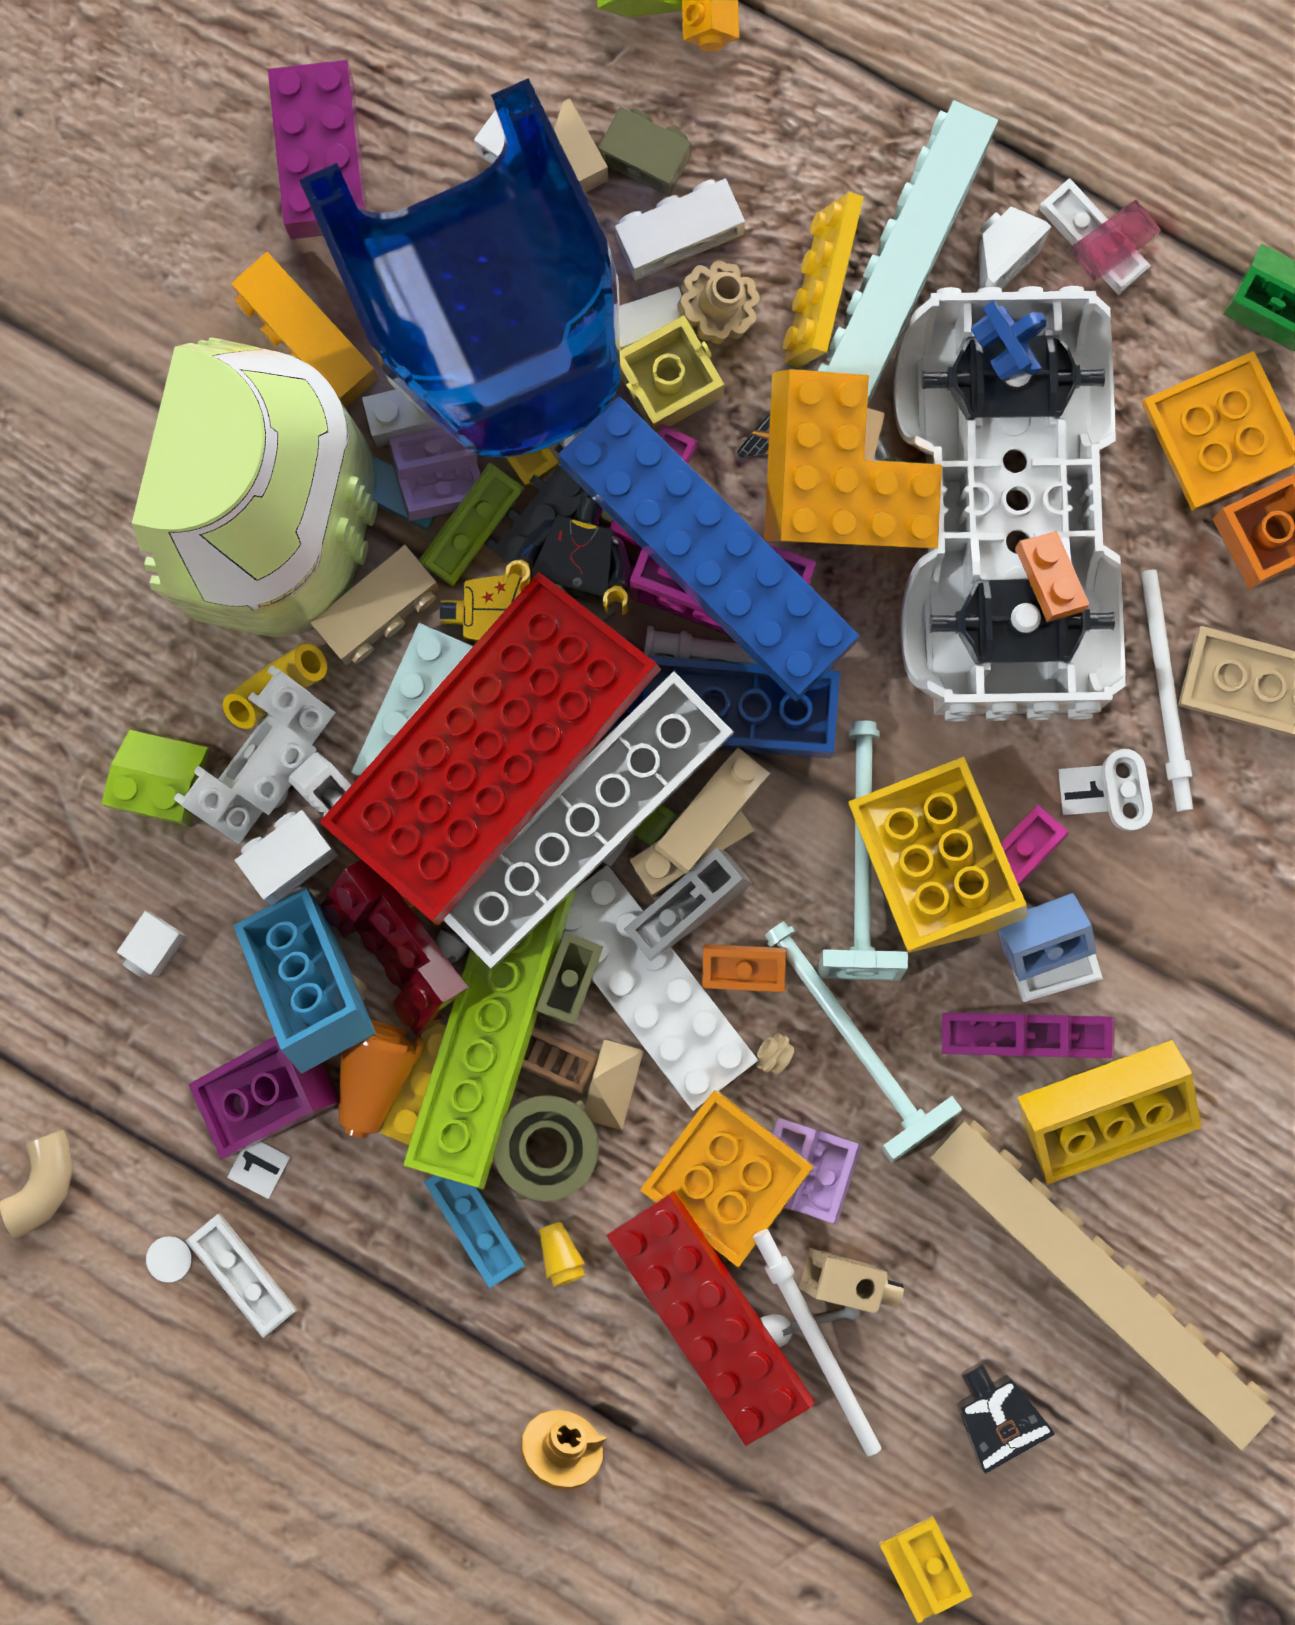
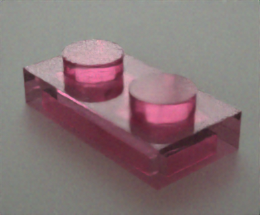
M1136 199L1072 245L1070 251L1095 282L1157 237L1161 229Z

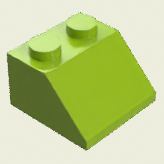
M129 730L111 763L101 805L117 811L190 827L193 813L173 798L178 792L185 796L199 778L194 771L198 766L205 769L210 748Z

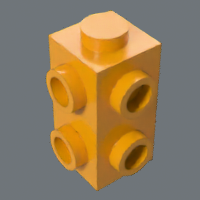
M682 0L683 40L700 46V49L703 51L714 52L721 50L724 47L723 45L739 39L738 0Z

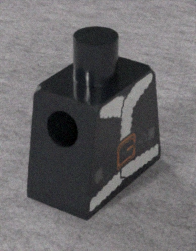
M978 1363L961 1373V1377L971 1395L960 1400L957 1403V1407L976 1461L985 1474L1055 1435L1052 1428L1008 1375L993 1382L983 1363Z

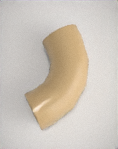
M65 1130L49 1134L25 1145L31 1164L29 1180L23 1189L0 1201V1211L4 1224L10 1235L15 1239L30 1233L50 1220L67 1196L73 1164Z

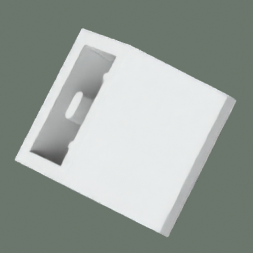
M303 810L297 814L290 812L281 817L275 823L274 827L276 829L263 839L262 837H257L248 842L241 849L242 855L235 859V862L262 899L271 905H274L339 856L319 824Z

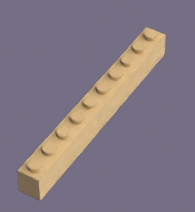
M959 1120L926 1157L1232 1445L1242 1451L1276 1414L1266 1404L1271 1398L1253 1381L1246 1386L1235 1375L1239 1368L1222 1352H1219L1215 1357L1204 1346L1208 1339L1189 1322L1183 1327L1173 1317L1177 1310L1163 1296L1158 1293L1154 1298L1151 1297L1142 1288L1146 1283L1145 1279L1128 1264L1123 1269L1111 1259L1115 1251L1097 1235L1093 1240L1086 1236L1080 1230L1084 1222L1067 1207L1060 1211L1049 1201L1053 1193L1036 1178L1029 1182L1018 1171L1023 1165L1005 1149L999 1154L987 1142L992 1136L974 1120L970 1125L965 1121Z

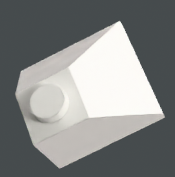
M1010 207L1002 216L997 212L994 213L980 229L983 235L978 245V290L985 287L1003 289L1040 253L1051 226L1046 221L1013 207Z

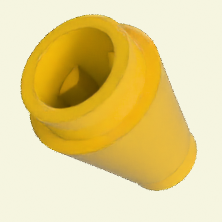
M562 1222L541 1228L539 1233L541 1236L546 1279L552 1280L554 1288L585 1277L582 1267L586 1264L566 1229H564Z

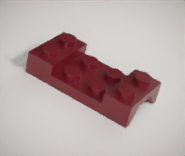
M362 859L343 870L320 906L324 910L327 921L333 927H336L344 938L355 931L360 934L364 947L369 952L374 953L385 968L389 981L401 990L392 1003L396 1008L399 1019L418 1036L442 1021L443 1016L440 1014L442 1008L465 992L468 986L393 886Z

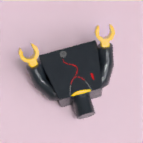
M580 496L575 519L557 515L555 520H545L524 540L514 561L506 566L503 582L506 583L510 575L517 574L522 577L519 590H523L527 586L529 575L534 578L540 572L554 584L602 596L604 612L607 614L610 603L620 602L622 604V615H625L628 612L627 593L631 575V564L624 542L615 536V530L599 526L603 508L593 498Z

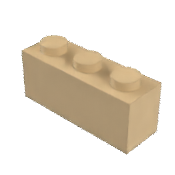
M404 545L310 623L346 666L351 661L357 664L374 650L372 644L383 635L389 638L396 634L405 625L403 619L416 609L419 613L429 607L436 600L435 593L439 590V587L432 576L407 546Z

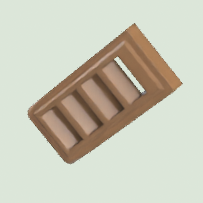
M533 1027L531 1036L535 1040L526 1060H523L521 1068L582 1095L599 1057ZM544 1044H550L551 1046L542 1066L535 1065ZM560 1050H563L566 1054L557 1074H555L551 1070ZM576 1056L582 1060L573 1080L570 1081L566 1079V1076Z

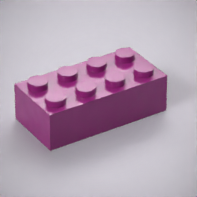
M348 60L268 69L283 223L290 239L370 231L354 80Z

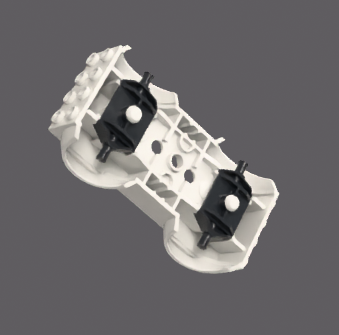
M1037 286L1024 287L1019 289L1018 292H1002V289L998 287L981 288L976 293H961V289L953 287L939 289L936 293H931L929 300L914 312L906 325L899 342L893 376L894 416L902 439L925 453L926 464L942 465L938 549L928 548L929 553L920 558L915 564L907 580L902 600L900 640L905 671L909 680L917 688L933 698L934 715H945V721L948 722L970 720V715L986 714L987 721L1010 720L1011 714H1027V720L1052 719V714L1068 713V719L1071 720L1093 718V713L1100 712L1105 705L1113 700V695L1126 686L1120 555L1103 546L1099 451L1116 441L1110 307L1096 296V291H1084V288L1081 286H1067L1059 291L1043 292V288ZM992 300L996 302L998 307L1005 306L1014 322L1032 312L1042 313L1047 321L1045 329L1027 342L1043 368L1033 376L1023 372L1021 375L1008 381L1000 379L991 364V360L1007 350L1004 342L1001 339L988 349H985L973 335L971 328L987 315L983 307ZM1017 450L1024 454L1027 464L1023 471L1013 473L1005 468L1003 457L1008 451ZM1014 490L1023 492L1028 499V507L1021 511L1011 509L1006 502L1007 493ZM1013 531H1021L1028 538L1057 531L1090 604L1086 610L1047 622L1018 554L1011 552L1007 548V535Z

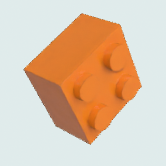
M1295 474L1222 508L1212 518L1249 590L1295 568Z

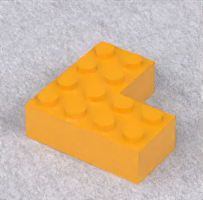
M793 369L772 372L765 541L938 549L942 465L865 460L869 375Z

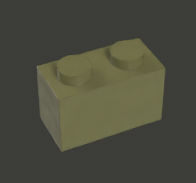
M620 107L598 150L608 167L670 197L691 157V142L688 141V137L683 132L674 127L664 129L652 123V119L640 110L632 109L628 111Z

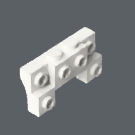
M273 665L267 671L273 677L258 696L252 692L248 697L250 701L267 713L219 777V780L198 766L194 773L199 778L187 794L183 796L178 792L173 798L180 805L237 844H240L262 812L269 815L273 809L278 808L285 801L288 795V788L291 786L289 776L315 753L317 749L312 744L336 713Z

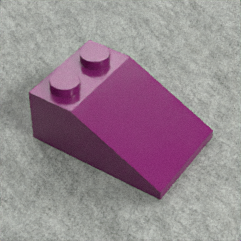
M276 1036L188 1084L221 1159L227 1158L308 1120L339 1103V1098L323 1063L301 1074L281 1051Z

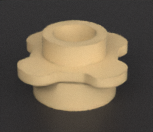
M777 1033L774 1037H768L758 1050L757 1057L759 1060L756 1067L759 1069L763 1068V1071L766 1073L769 1071L774 1074L782 1072L794 1054V1047L789 1044V1038L787 1036L783 1037L780 1033Z

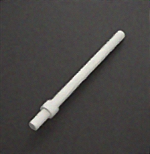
M1147 570L1141 572L1169 757V763L1165 764L1168 781H1172L1176 810L1177 812L1193 810L1189 778L1192 777L1190 760L1185 758L1157 570Z
M768 1229L757 1232L753 1238L767 1263L764 1268L772 1284H778L866 1455L872 1456L881 1450V1446L792 1277L794 1269L787 1256H781Z

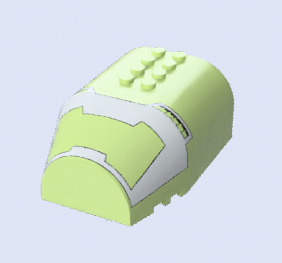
M213 337L209 338L208 341L200 340L198 344L187 343L175 346L132 526L139 550L152 553L153 558L146 556L144 562L145 570L158 573V576H151L149 582L151 589L196 621L270 637L291 636L314 628L310 623L313 619L350 590L358 564L363 565L366 560L368 541H364L367 525L373 526L378 507V503L372 500L376 477L373 455L365 437L331 385L312 366L288 354Z

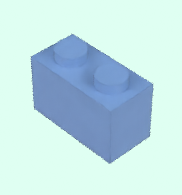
M1073 893L1028 909V918L998 929L1002 950L1019 982L1097 953L1092 925Z

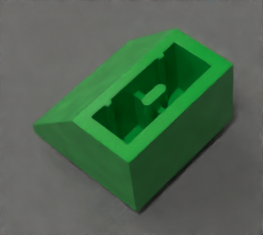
M1261 243L1223 315L1292 351H1295V260Z

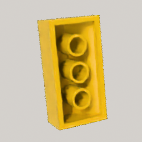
M1173 1040L1152 1046L1141 1052L1111 1061L1108 1064L1073 1075L1062 1081L1035 1089L1017 1097L1023 1125L1047 1185L1201 1129L1193 1075Z

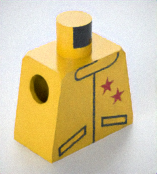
M512 574L508 577L506 583L503 582L504 575L465 581L464 600H441L440 623L445 625H463V638L465 642L475 645L520 594L522 590H519L522 577ZM530 575L527 584L532 580Z

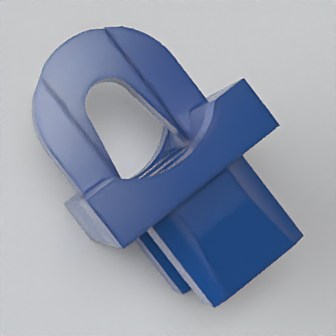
M993 300L985 305L983 309L987 315L981 318L971 328V331L978 343L985 349H988L1001 339L1004 342L1007 350L991 360V364L1000 379L1008 381L1021 375L1023 372L1033 376L1043 369L1027 343L1047 326V321L1043 314L1032 312L1014 322L1005 306L998 307Z

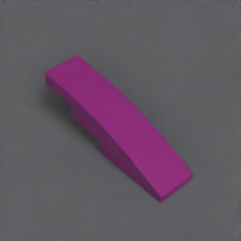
M942 1013V1054L1114 1058L1115 1017Z

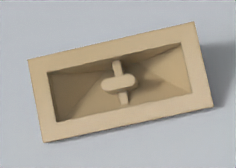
M608 1040L603 1041L584 1110L592 1122L619 1130L623 1129L644 1050Z

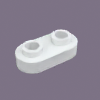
M1130 749L1117 750L1106 758L1102 766L1109 816L1117 828L1128 832L1136 831L1148 824L1153 813L1146 766L1142 757L1135 751ZM1118 764H1124L1128 767L1129 775L1127 778H1120L1116 774V766ZM1125 804L1134 806L1136 810L1134 818L1130 819L1124 816L1122 810Z

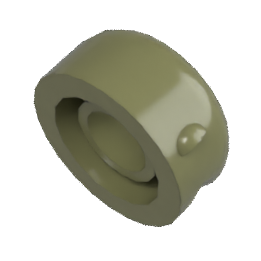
M552 1095L536 1096L522 1101L505 1115L494 1152V1160L506 1184L517 1192V1199L559 1200L579 1190L592 1175L597 1164L599 1141L594 1123L584 1111L585 1107L581 1100L574 1103L565 1098ZM543 1127L558 1130L564 1136L567 1143V1153L564 1160L552 1168H543L536 1165L530 1159L527 1152V1143L530 1136L535 1130Z

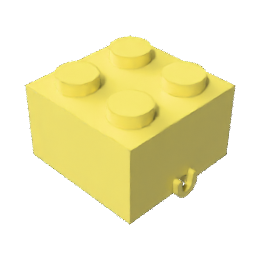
M685 315L620 350V378L645 422L656 433H658L662 424L670 427L724 396V383L709 359L712 357L710 349L705 342L700 343Z

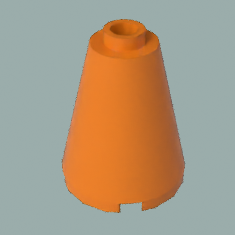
M371 1020L376 1034L341 1052L338 1122L345 1127V1133L358 1138H368L369 1133L372 1134L379 1131L418 1061L425 1044L419 1036H416L414 1042L405 1038L406 1029L376 1020Z

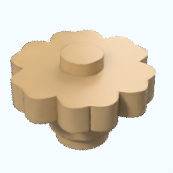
M716 260L709 269L698 265L691 274L685 277L681 284V291L684 295L679 300L677 308L680 314H682L681 316L685 315L691 327H697L696 332L699 339L721 344L728 335L734 339L741 338L754 324L757 317L753 309L758 304L760 296L755 290L756 286L753 279L741 277V272L737 265Z

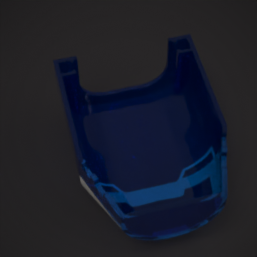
M529 78L491 94L504 134L502 151L494 163L478 176L398 211L376 213L364 210L355 203L338 163L299 179L369 343L389 383L465 448L473 453L487 457L524 455L567 439L586 427L605 410L615 396L620 383L619 281L610 247Z

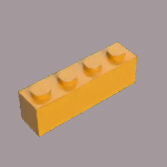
M268 252L263 254L231 282L238 295L233 301L248 318L255 314L264 324L260 328L261 332L275 347L282 343L291 353V356L304 361L317 370L331 385L345 408L379 379L374 367Z

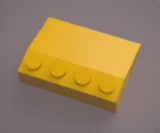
M965 757L958 758L848 802L908 953L987 934L1028 918L1026 902Z

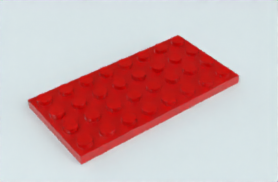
M538 572L320 820V823L432 922L439 926L661 669L655 661Z

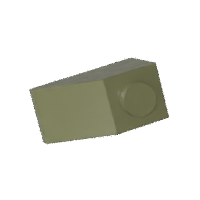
M566 932L564 933L535 1010L538 1012V1015L570 1027L575 1025L604 946Z

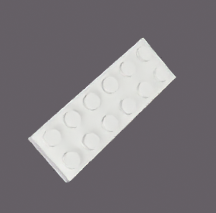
M607 865L575 890L561 940L566 932L604 946L592 980L694 1111L707 1100L713 1090H721L756 1063L758 1059L671 947L650 961L627 934L624 928L644 911Z

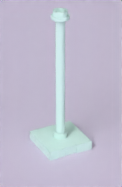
M855 721L852 723V729L849 730V738L856 740V798L872 793V740L880 738L877 723L873 721ZM855 821L854 947H850V950H823L818 962V975L821 979L900 981L908 969V952L875 951V948L871 947V859Z
M784 921L766 933L765 937L769 941L767 945L769 947L787 948L788 962L904 1120L901 1122V1125L905 1130L884 1144L882 1148L889 1161L894 1163L959 1116L962 1109L953 1096H951L927 1114L922 1109L917 1111L793 941L791 936L796 932L792 926L788 927Z

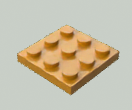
M1255 351L1147 397L1141 403L1192 511L1295 466V435Z
M713 1090L641 1187L640 1191L654 1202L675 1191L710 1245L734 1265L740 1267L757 1245L753 1236L761 1230L770 1228L815 1166L720 1092Z

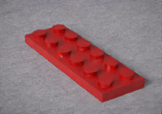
M675 1191L661 1198L606 1235L745 1446L813 1406L815 1403L814 1399Z

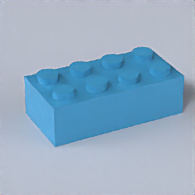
M306 886L279 900L274 905H270L233 925L279 1047L301 1074L376 1034L334 930L327 921L320 903Z

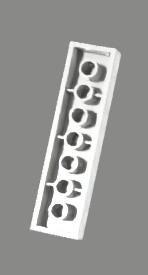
M672 672L579 763L446 916L444 921L490 968L495 967L733 735V731L675 672Z

